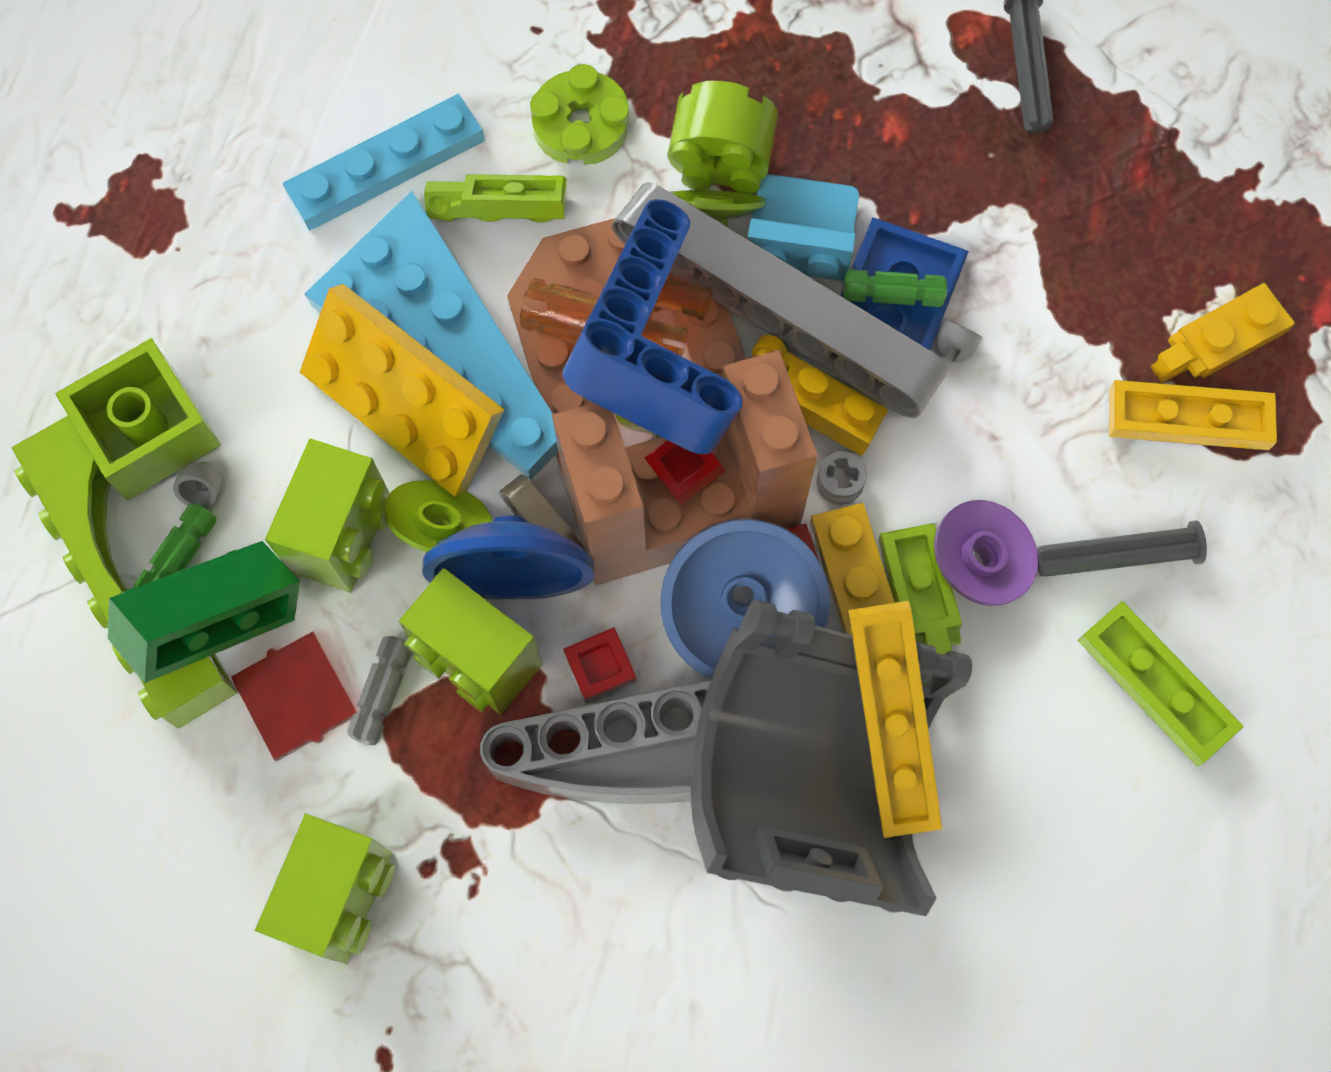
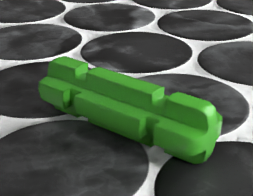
M850 269L846 271L844 276L843 295L848 301L865 302V297H872V302L914 305L915 300H920L922 306L940 307L946 299L947 281L941 275L925 274L924 279H918V274L875 271V276H868L867 270Z
M194 502L190 503L179 518L182 524L180 527L173 526L149 561L153 565L150 571L146 569L142 571L134 583V588L185 569L202 544L198 541L200 536L207 537L217 520L215 515L202 505Z

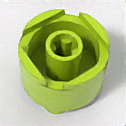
M726 81L700 82L692 85L691 94L685 96L684 92H682L678 98L667 153L670 164L682 174V184L694 190H707L711 187V184L730 186L732 189L746 194L759 191L761 181L765 179L768 173L778 120V111L774 103L763 95L761 104L748 97L750 88Z

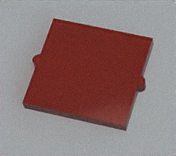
M313 631L278 651L273 648L269 649L266 653L267 657L231 676L268 750L276 762L312 741L316 744L321 743L323 735L351 720L354 713L358 714Z

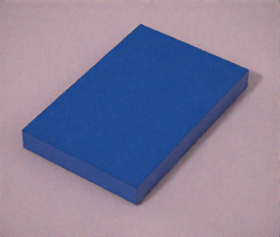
M872 217L851 269L867 270L868 276H875V271L918 274V279H924L925 274L941 275L947 281L946 299L940 307L922 306L920 300H915L914 305L872 302V297H865V302H850L931 351L969 251Z

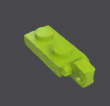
M466 174L464 182L426 181L424 189L425 210L429 219L452 222L455 218L460 219L462 217L494 222L503 218L529 219L533 222L543 223L553 219L565 218L567 178H564V176Z
M930 523L880 533L878 540L895 603L909 602L916 641L934 646L936 653L943 655L948 651H953L951 646L958 645L961 642L959 630L963 624L953 588L943 577L936 561L934 550L935 524Z

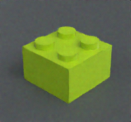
M152 338L55 393L105 479L127 501L184 468L187 463L194 462L221 446V443L176 371Z
M309 438L265 537L268 545L293 574L349 593L352 592L357 578L363 579L367 575L373 559V549L370 548L377 530H384L387 526L384 517V505L390 493L373 458Z
M445 568L439 572L398 621L408 636L404 645L415 654L413 659L438 679L446 672L450 676L448 679L458 688L456 692L480 712H483L489 706L499 715H502L543 665L533 635Z
M305 813L254 931L320 957L348 964L351 954L359 955L368 940L372 921L366 918L375 896L382 898L390 886L395 871V865L389 863L393 852L371 837Z

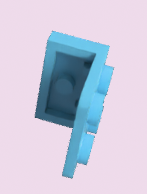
M767 174L765 179L761 181L760 190L757 191V196L766 199L765 207L754 212L753 218L750 220L748 240L807 276L844 281L846 271L850 267L856 234L854 233L859 200L858 190L848 185Z

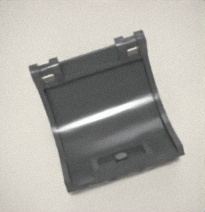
M754 600L748 607L740 627L733 628L718 661L707 690L696 734L691 773V811L694 832L706 872L726 880L740 879L770 885L782 891L795 890L825 896L837 902L851 901L880 907L893 913L901 911L927 917L937 897L918 860L912 834L887 838L883 836L852 635L815 626V618L810 613L792 610L789 614L778 612L774 604ZM916 641L929 729L944 699L968 683L972 673V660L969 655L955 651H948L944 655L936 653L934 646Z

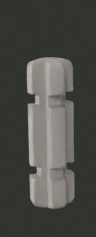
M385 636L381 640L376 656L379 657L378 664H372L357 704L361 710L359 714H353L347 730L348 736L357 742L367 745H376L379 742L385 726L381 722L382 717H388L403 677L400 674L401 667L406 668L412 653L404 645L406 641L401 638Z

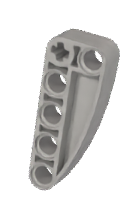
M711 680L500 723L491 727L484 734L480 743V755L489 772L497 780L541 794L581 801L617 804H663L691 801V773L694 746L702 707ZM673 707L683 708L690 713L693 720L682 731L669 730L660 720L666 710ZM616 719H627L636 726L637 731L629 741L616 743L605 735L607 726ZM562 730H571L580 736L578 747L567 755L557 754L550 749L552 737ZM515 741L524 746L523 755L516 764L500 766L495 763V752L501 744Z

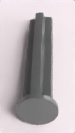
M1004 0V11L1010 14L1024 129L1030 134L1037 132L1042 134L1049 131L1050 126L1054 122L1039 13L1043 0Z
M1196 520L1190 521L1187 528L1042 545L1037 549L1038 573L1040 576L1048 577L1192 559L1194 564H1203L1207 556L1206 537L1201 523Z

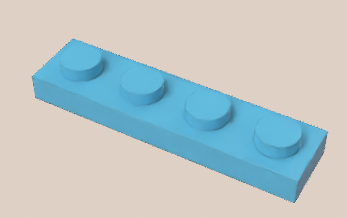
M458 93L296 175L282 184L307 229L311 231L484 142L483 130Z

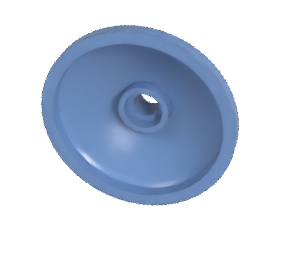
M741 518L722 521L692 536L671 560L661 589L660 605L663 626L669 641L678 655L694 670L712 679L733 628L740 627L748 607L754 600L774 604L778 612L789 614L792 610L810 613L815 618V626L826 628L830 609L827 579L813 551L804 541L788 529L759 519ZM740 586L750 587L753 590L752 598L745 603L737 602L733 598V592L736 588Z

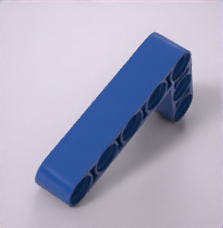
M654 199L646 203L566 362L563 369V378L568 387L579 396L688 451L697 454H708L713 452L740 411L743 399L739 390L725 378L641 336L690 228L689 217L680 207L666 200Z

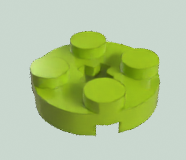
M577 64L570 71L553 76L538 89L530 101L535 140L539 147L556 161L568 164L567 159L584 160V165L596 164L614 155L625 142L627 127L630 121L627 97L622 88L613 79L604 74L597 73V70L591 65ZM584 110L589 112L590 122L586 124L581 120H576L573 123L569 120L572 117L571 113Z

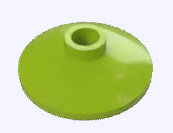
M670 191V193L728 227V219L753 213L765 207L766 200L757 195L729 191Z
M431 480L411 481L399 485L389 493L384 505V517L391 531L403 542L423 552H428L441 540L465 528L481 523L493 522L488 509L474 495L465 491L454 497L438 483Z

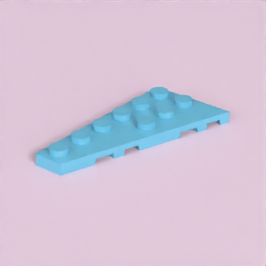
M411 191L304 294L310 305L321 312L329 288L340 284L346 285L505 409L488 446L532 480L558 453L551 416L553 413Z

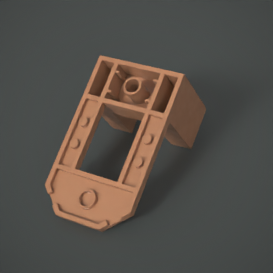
M615 218L542 238L507 295L532 381L553 413L551 416L558 447V453L555 456L585 551L594 561L593 580L595 586L670 564L677 551L692 536L722 521L741 518L759 519L780 525L786 529L801 525L818 456L780 350L746 359L729 309L670 273L651 313L671 308L688 360L731 382L739 390L743 399L740 411L716 449L712 452L725 469V472L683 505H680L644 459L646 455L661 445L666 439L659 437L624 447L614 413L579 396L568 387L563 378V369L576 344L574 335L582 332L625 246L613 231L612 223Z

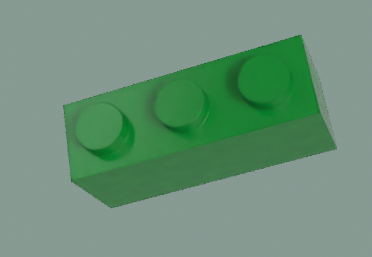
M263 541L110 597L108 640L141 680L147 683L295 621L300 580Z

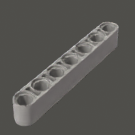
M647 182L642 184L613 221L612 228L615 235L623 244H626L646 203L650 200H666L680 207L689 217L690 228L669 272L670 274L769 335L778 337L785 345L904 417L917 418L920 416L947 376L948 369L945 363L932 351L654 183Z

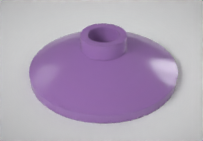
M987 500L967 501L949 511L937 528L934 550L938 567L948 584L962 597L980 605L1001 606L1020 598L1033 584L1038 570L1036 543L1026 524L1005 506ZM973 552L978 553L982 557L983 565L976 560Z

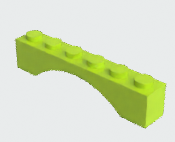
M66 416L11 447L21 465L14 470V473L22 487L32 498L38 495L45 508L38 512L42 524L54 540L57 541L62 538L69 553L62 556V559L71 575L79 584L86 581L94 596L87 600V604L99 624L106 629L108 628L109 598L128 590L123 584L112 559L106 530L107 499L111 484L105 479L70 418ZM112 646L123 668L129 674L135 672L116 648ZM216 654L147 683L141 680L145 688L138 691V696L143 706L154 720L163 718L178 729L237 694Z

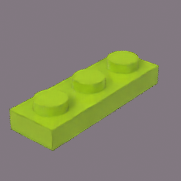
M1123 600L1077 640L1197 767L1210 759L1244 727Z

